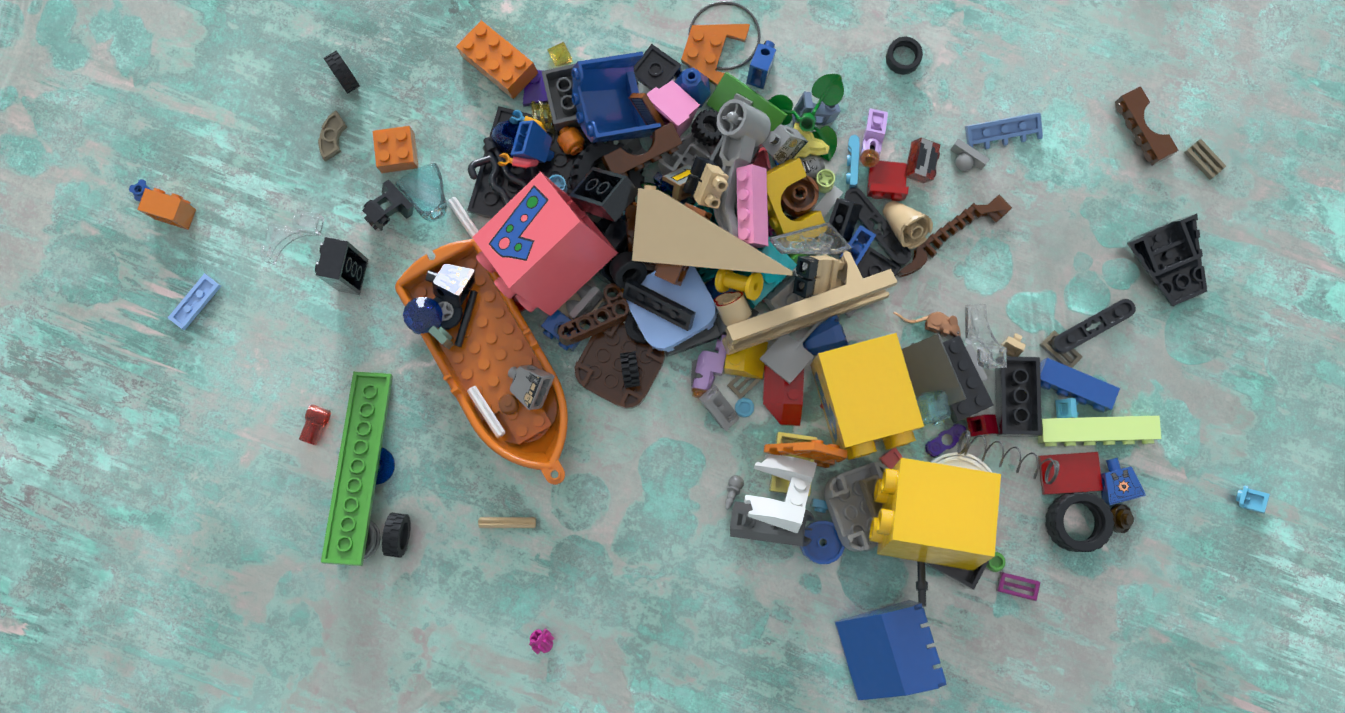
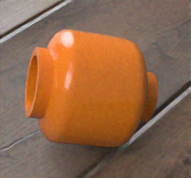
M566 126L559 131L560 135L557 138V142L565 154L574 156L584 149L585 140L576 127L569 128Z

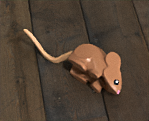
M893 312V314L908 323H918L926 320L925 329L933 333L940 332V335L944 337L947 335L953 337L960 335L961 337L956 316L948 317L942 312H933L928 316L909 320Z

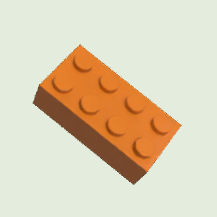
M482 20L456 46L461 56L512 99L538 74L534 63Z

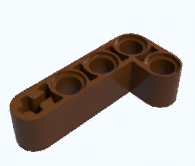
M616 284L605 286L603 299L606 306L562 324L558 331L560 342L563 345L569 346L626 321L629 315V306L626 299L622 298L623 293ZM614 292L617 296L611 298L607 294ZM617 309H623L625 313L617 314L615 311ZM605 316L608 320L600 322L598 318ZM582 324H588L590 328L587 330H583L580 328V326ZM567 332L568 334H571V336L567 337V335H564V333Z

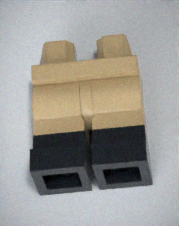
M696 156L690 170L692 175H688L683 191L691 194L699 205L718 209L721 203L720 197L722 192L727 189L729 176L724 174L713 160Z
M828 255L798 256L796 274L799 276H795L793 293L806 299L812 295H818L840 287L841 280L837 277V273L843 270L844 262ZM804 262L808 264L805 270L802 269ZM801 281L805 283L802 289L799 287Z

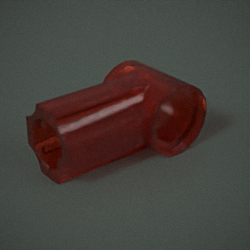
M311 404L306 411V422L299 440L316 445L322 428L327 425L330 419L331 411Z

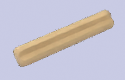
M480 517L478 526L479 528H535L536 518Z

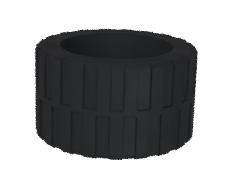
M1075 492L1064 494L1056 498L1048 507L1045 516L1047 533L1050 535L1051 540L1062 549L1072 552H1092L1107 544L1110 536L1113 534V513L1109 505L1093 493ZM1076 503L1085 505L1094 517V530L1090 537L1084 541L1072 539L1064 527L1065 512L1071 505Z

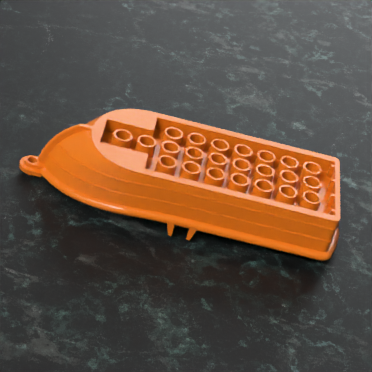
M474 239L449 243L432 250L435 254V259L430 260L427 254L419 258L397 280L395 290L444 376L443 379L450 386L451 393L456 397L474 431L490 449L512 463L541 470L550 484H560L565 479V471L559 462V458L566 440L568 413L564 391L556 373L514 300L506 297L496 287L494 281L499 277L497 271L495 270L493 273H490L477 260L476 256L482 250ZM444 264L475 270V284L471 290L478 292L462 348L453 345L448 349L428 332L433 326L427 315L428 306L436 296L433 294L432 283L426 281V274L429 270L439 273ZM469 294L467 295L466 299L464 300L463 304L461 305V306H462V309H463V314H464V311H465V307H466V304H467V301H468ZM461 321L454 328L446 330L453 337L451 341L454 344ZM533 365L555 376L542 408L529 410L518 400L519 408L514 414L506 415L500 410V398L506 394L513 395L510 391L513 379L508 376L510 368ZM477 387L505 430L503 436L497 438L467 393L469 388ZM554 471H557L559 474L557 478L552 477Z

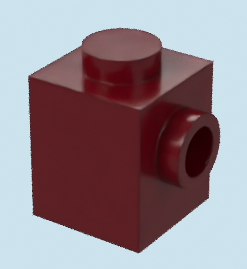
M984 414L967 418L971 437L999 434L995 414Z

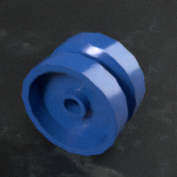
M815 521L808 524L806 527L812 528V530H805L804 536L811 538L812 541L807 546H800L803 555L809 561L817 564H830L837 561L843 554L845 547L838 537L834 523ZM820 539L826 540V544H823L824 546L819 544Z

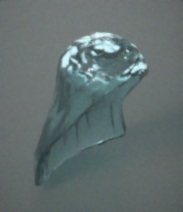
M436 163L419 167L396 182V186L406 195L422 218L435 222L445 216L447 202L444 195L442 176Z

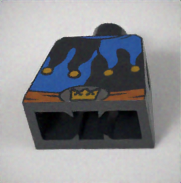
M444 264L439 273L429 270L426 274V281L432 283L433 294L436 297L460 308L475 284V270Z

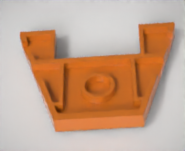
M750 24L692 25L681 62L690 68L697 69L709 78L711 83L718 85L725 74L716 71L726 38L745 42Z
M821 440L765 444L764 446L765 453L773 455L793 454L814 460L817 463L816 466L823 468L835 465V460L838 463L845 460L848 450L840 449V446L836 444L825 445Z

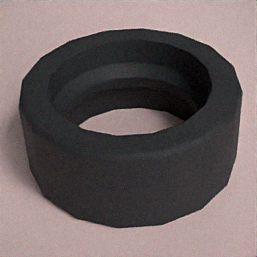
M907 36L893 40L886 53L888 67L897 74L905 75L912 73L917 69L922 60V47L918 41ZM902 46L910 48L915 54L914 61L910 65L898 63L893 56L896 48Z

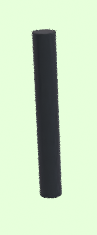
M470 291L454 346L462 348L478 294L476 291Z

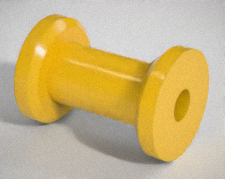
M719 269L715 277V287L717 291L722 293L730 288L745 292L747 299L756 300L763 289V276L761 273L753 272L748 277L736 274L733 270Z

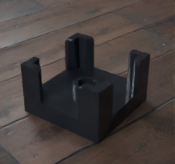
M653 44L649 46L643 54L644 56L634 66L637 85L639 81L650 90H653L655 87L660 89L672 81L674 77L676 79L682 72V65Z

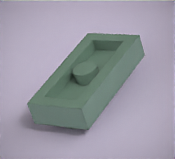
M433 325L428 332L446 348L450 349L454 345L451 341L453 337L442 327L438 329Z

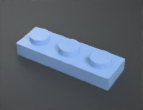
M204 273L168 316V319L181 329L186 330L220 289L221 285Z

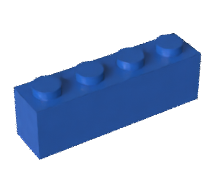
M1049 358L1042 360L1040 363L1041 388L1047 390L1051 388L1062 397L1070 396L1076 398V402L1079 404H1089L1098 412L1104 413V411L1113 409L1120 390L1119 387Z

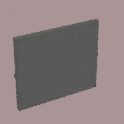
M939 333L901 349L921 416L937 410L940 411L944 407L967 399Z

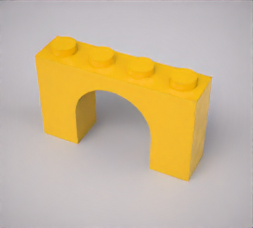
M791 158L766 171L769 224L775 230L777 235L776 241L781 248L790 249L827 229L821 211H810L795 220L787 218L782 211L781 197L784 190L789 185L807 176L800 158Z

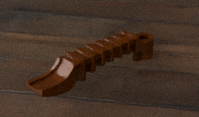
M1000 194L988 205H976L973 203L968 209H965L959 216L957 215L951 222H947L943 228H939L935 234L932 233L924 243L914 250L912 262L901 269L897 275L901 278L920 270L927 262V254L931 258L937 255V252L930 244L937 250L941 248L943 243L938 238L940 237L943 242H946L950 238L947 231L952 236L958 232L955 225L960 230L965 228L967 224L963 219L968 224H971L975 220L974 216L977 219L990 216L996 223L1012 207Z

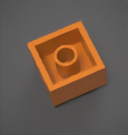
M410 126L373 131L376 167L381 173L419 168L415 133Z
M145 188L137 209L154 220L189 230L196 209L190 205L191 202L184 200L182 196L174 193L170 196L165 194V191L157 188L153 190Z

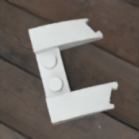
M766 454V460L762 463L756 462L754 469L790 481L785 502L746 495L744 503L751 504L753 509L748 512V517L798 533L803 521L805 505L817 463L791 456Z

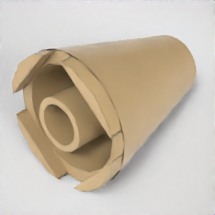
M897 201L888 202L883 209V215L903 247L913 249L920 246L927 240L925 236L928 232L930 234L932 232V219L915 209Z

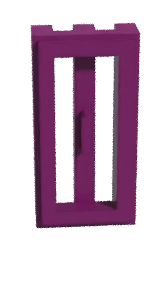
M1000 572L999 585L996 591L1037 601L1041 582ZM1005 577L1034 584L1035 588L1007 582ZM1003 585L1034 593L1033 596L1014 592L1003 589Z

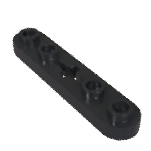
M848 189L844 199L862 204L858 220L866 229L876 234L874 239L894 263L900 266L907 264L912 256L910 249L903 247L899 243L888 222L860 189ZM873 221H874L876 224H879V223H880V224L882 225V226L880 227L881 231H880L879 229H876V230L873 229V227H874Z
M1122 299L1053 338V350L1059 354L1067 353L1128 319L1136 311L1135 304L1129 299ZM1101 322L1096 329L1086 330L1092 324Z

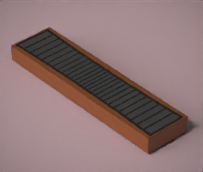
M632 93L629 99L646 125L660 123L661 127L666 125L646 93Z

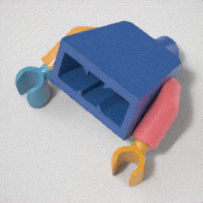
M520 110L513 111L512 115L517 118L510 117L509 121L512 124L519 123L511 151L513 158H510L506 153H502L499 157H504L506 162H498V165L506 166L510 163L512 166L529 168L537 166L538 163L551 161L554 157V152L550 150L552 138L547 134L542 122L528 116L523 117Z

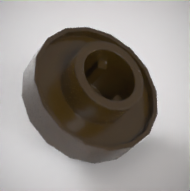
M1116 504L1111 508L1114 516L1113 531L1116 533H1126L1134 522V516L1127 505Z

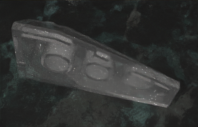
M829 222L770 237L769 240L780 254L836 255L850 251L852 248Z

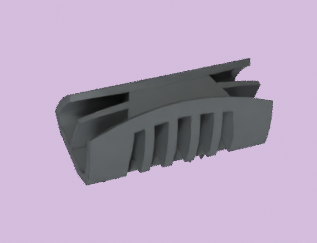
M735 501L730 522V537L802 547L811 543L812 539L804 536L805 530H812V528L805 527L806 521L815 519L810 511L805 510L801 527L798 533H794L748 517V512L753 510L752 505Z

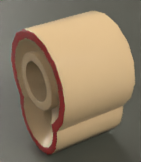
M741 291L726 292L714 299V304L726 326L747 320L752 314Z

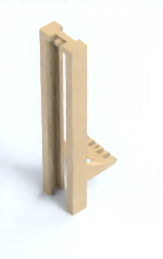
M845 251L840 259L844 262L843 270L837 273L838 278L841 280L840 287L727 326L725 330L727 335L722 339V343L727 354L730 355L825 321L829 317L839 316L881 301L890 295L885 289L895 286L897 280L891 269L863 278L851 253Z

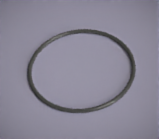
M730 1L714 2L702 8L694 16L689 27V33L696 18L711 6L731 4L742 8L753 18L757 27L758 40L755 50L748 59L736 66L717 67L716 69L732 70L741 67L752 59L758 44H760L761 32L757 19L747 8L738 3Z

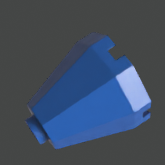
M695 68L683 70L674 80L678 86L700 104L699 108L711 96L709 78Z
M838 315L829 317L803 342V347L813 356H817L818 353L848 346V341L842 324L839 323Z

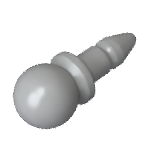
M738 475L732 476L728 482L727 510L733 505V500H735L736 495L740 494V489L744 486V480Z

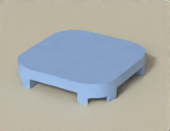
M689 266L681 286L674 285L655 276L656 271L647 275L641 285L696 312L692 328L689 331L626 300L644 338L653 348L659 351H673L675 346L706 328L709 330L714 326L718 310L694 266Z

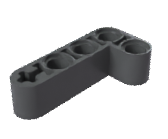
M718 313L714 326L708 330L706 328L675 346V350L665 351L667 357L720 339L722 335H727L725 331L727 326Z

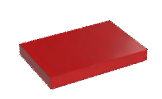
M1098 452L1038 456L1039 465L1045 459L1051 458L1058 461L1060 466L1058 476L1052 484H1046L1045 472L1051 460L1045 461L1040 466L1042 495L1103 491ZM1054 464L1049 472L1048 481H1050L1054 475Z

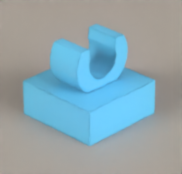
M1076 398L1055 400L1057 418H1077L1079 412H1077L1076 405H1078V402H1076Z

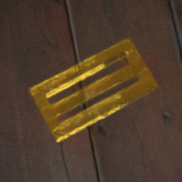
M531 101L532 118L537 120L536 110H539L540 121L544 128L551 129L552 115L549 102L543 105L542 101H539V104ZM543 110H546L547 124H545Z

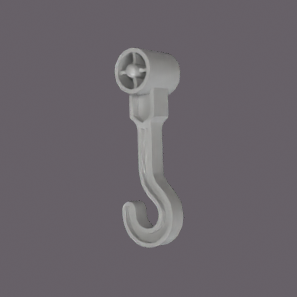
M732 99L724 103L717 115L718 130L724 134L719 156L723 161L722 171L729 178L727 180V189L722 192L720 197L721 203L719 208L713 210L719 226L738 238V219L734 212L737 196L736 168L747 166L751 163L754 147L759 146L766 140L770 132L771 123L766 113L741 100Z

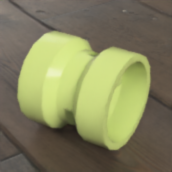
M823 169L818 172L816 183L819 192H830L834 186L835 174L829 169Z

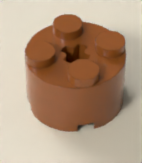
M806 176L789 185L784 190L781 197V207L787 214L797 218L814 209L819 197V188L815 180L810 176Z

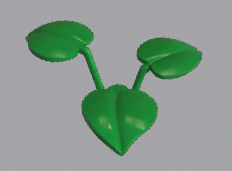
M836 73L823 75L814 82L812 95L819 100L812 113H804L802 117L792 110L793 102L788 96L778 94L768 100L788 114L781 125L791 123L792 114H794L803 131H812L814 138L824 141L829 146L828 154L820 155V157L828 161L831 160L836 151L837 135L830 126H823L818 129L815 126V113L822 101L828 106H833L842 100L844 95L842 76Z

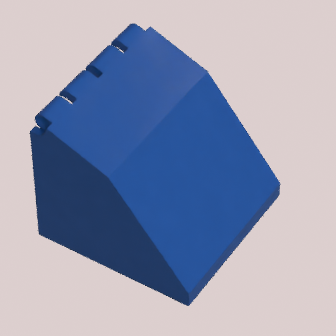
M907 600L834 621L858 700L907 696L939 689L947 685L942 667L933 668V665L940 664L941 662L936 646L927 648V645L934 643L930 626L921 628L920 625L928 622L925 610L922 608V603Z

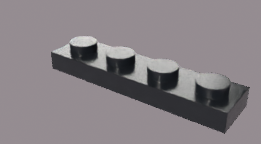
M628 279L625 282L622 298L686 331L692 328L696 312L632 279Z

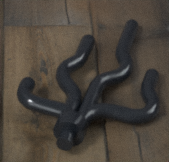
M487 137L483 140L485 144L483 150L486 156L472 161L468 165V174L472 180L477 179L475 169L490 163L492 172L489 175V186L495 193L500 195L504 205H506L510 198L507 192L496 183L500 168L508 181L522 188L528 183L526 180L513 175L508 165L499 167L498 162H506V159L499 157L502 152L497 143ZM538 165L530 167L532 179L538 175Z

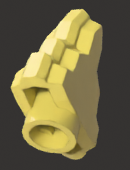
M799 123L794 124V129H797L808 141L794 158L828 154L829 146L824 141L814 138L813 133L810 131H803Z

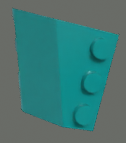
M769 236L768 246L756 248L788 269L795 270L797 264ZM733 270V272L736 274L748 277L753 273L748 271ZM761 273L763 276L762 292L756 300L747 299L745 292H743L747 303L754 309L788 275Z

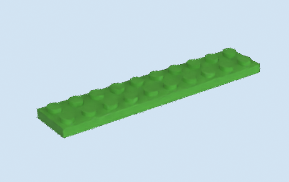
M353 371L321 563L363 566L393 379L392 374Z

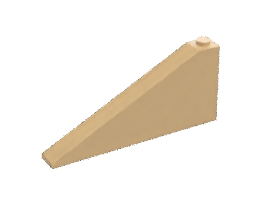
M644 185V189L638 188L632 261L793 276L792 270L662 191L656 190V186Z

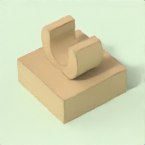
M1015 333L1013 338L1010 336L1006 338L1001 344L999 351L1011 357H1018L1024 351L1026 344L1020 342L1022 336Z

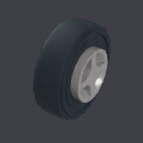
M435 297L428 306L427 315L429 321L435 327L449 330L460 323L463 309L462 306L458 308Z

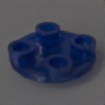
M414 298L404 308V323L415 334L429 333L428 331L433 325L438 328L442 324V309L431 298Z

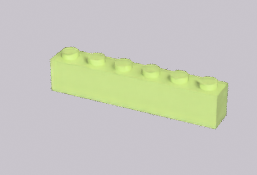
M1160 416L1042 419V435L1038 436V444L1045 443V447H1055L1057 443H1064V446H1076L1078 442H1083L1084 446H1094L1096 442H1103V445H1115V441H1122L1123 445L1135 444V441H1142V444H1155L1154 440L1161 439Z

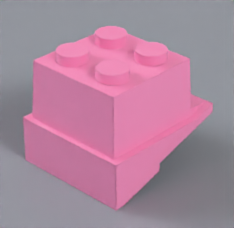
M673 80L660 89L655 87L647 93L664 123L667 125L672 122L680 137L690 127L700 104Z

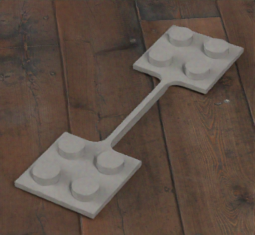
M857 309L844 314L850 318ZM821 322L816 323L800 341H795L788 334L780 336L760 360L790 384L814 358L803 347V342Z

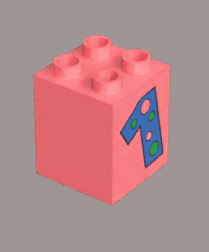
M541 172L472 237L482 250L476 256L479 263L490 273L496 270L500 275L494 281L496 287L509 299L515 295L516 299L527 311L532 313L538 307L550 316L618 254L590 217L564 191Z

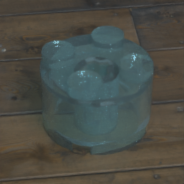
M946 391L921 393L922 396L916 399L924 426L928 423H932L934 426L945 423V419L951 418Z

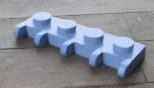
M1032 113L965 126L967 144L972 148L973 144L984 143V148L989 149V141L1002 139L1003 146L1008 145V138L1020 136L1021 142H1026V135L1036 133L1037 139L1043 138L1041 113Z

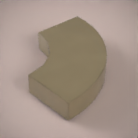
M334 111L324 121L320 137L318 138L319 150L325 162L341 152L339 138L341 133L347 128L337 111Z

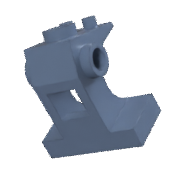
M804 91L793 109L800 117L804 113H812L816 106L812 102L811 92ZM822 101L815 113V125H827L834 122L841 112L839 104L828 106ZM792 114L794 128V124L799 122H797V118Z

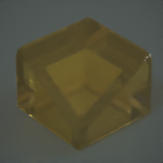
M564 42L547 49L555 66L573 62Z

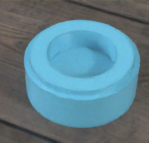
M741 398L735 404V411L740 417H749L754 411V404L748 398Z

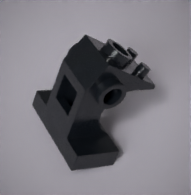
M388 179L382 185V195L366 202L362 211L366 214L364 219L375 230L379 228L382 231L383 226L390 221L389 217L392 214L400 212L406 219L412 216L414 205ZM385 202H389L391 206L385 210L380 206Z

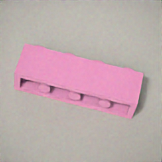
M753 164L736 168L738 238L754 248L768 246L766 168Z

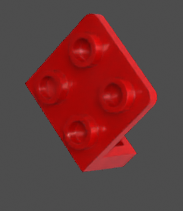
M880 160L875 165L869 164L867 197L874 199L885 198L893 201L905 200L909 187H906L907 164Z

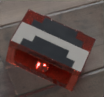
M922 137L911 141L904 177L923 184L934 180L941 144Z

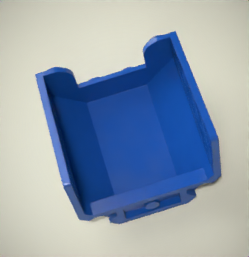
M643 52L577 61L573 66L572 102L577 108V122L581 125V129L591 143L650 137L655 130L661 128L660 123L646 125L629 99L632 93H639L634 66L644 56Z

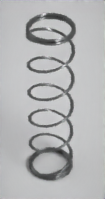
M965 430L959 438L957 452L960 455L964 453L966 456L972 442L977 437H982L985 443L982 462L989 448L994 443H1000L1002 446V459L999 463V468L1002 466L1006 454L1011 449L1016 448L1020 456L1016 473H1019L1023 460L1028 455L1033 454L1037 459V469L1033 479H1036L1038 469L1047 460H1051L1045 472L1046 484H1052L1058 476L1059 462L1051 458L1045 459L1039 465L1037 455L1031 452L1021 460V452L1018 447H1012L1004 454V447L1000 441L993 442L987 448L985 437L978 435L970 442L971 433L968 430ZM967 434L965 445L961 450L962 441ZM1054 464V475L1052 479L1048 481L1049 472Z

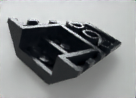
M1197 213L1166 223L1127 242L1171 306L1208 292L1205 268L1202 266L1201 260L1203 253L1199 245L1200 230H1197Z

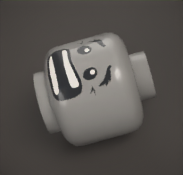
M815 155L800 158L806 175L812 179H816L818 172L825 169L823 160Z

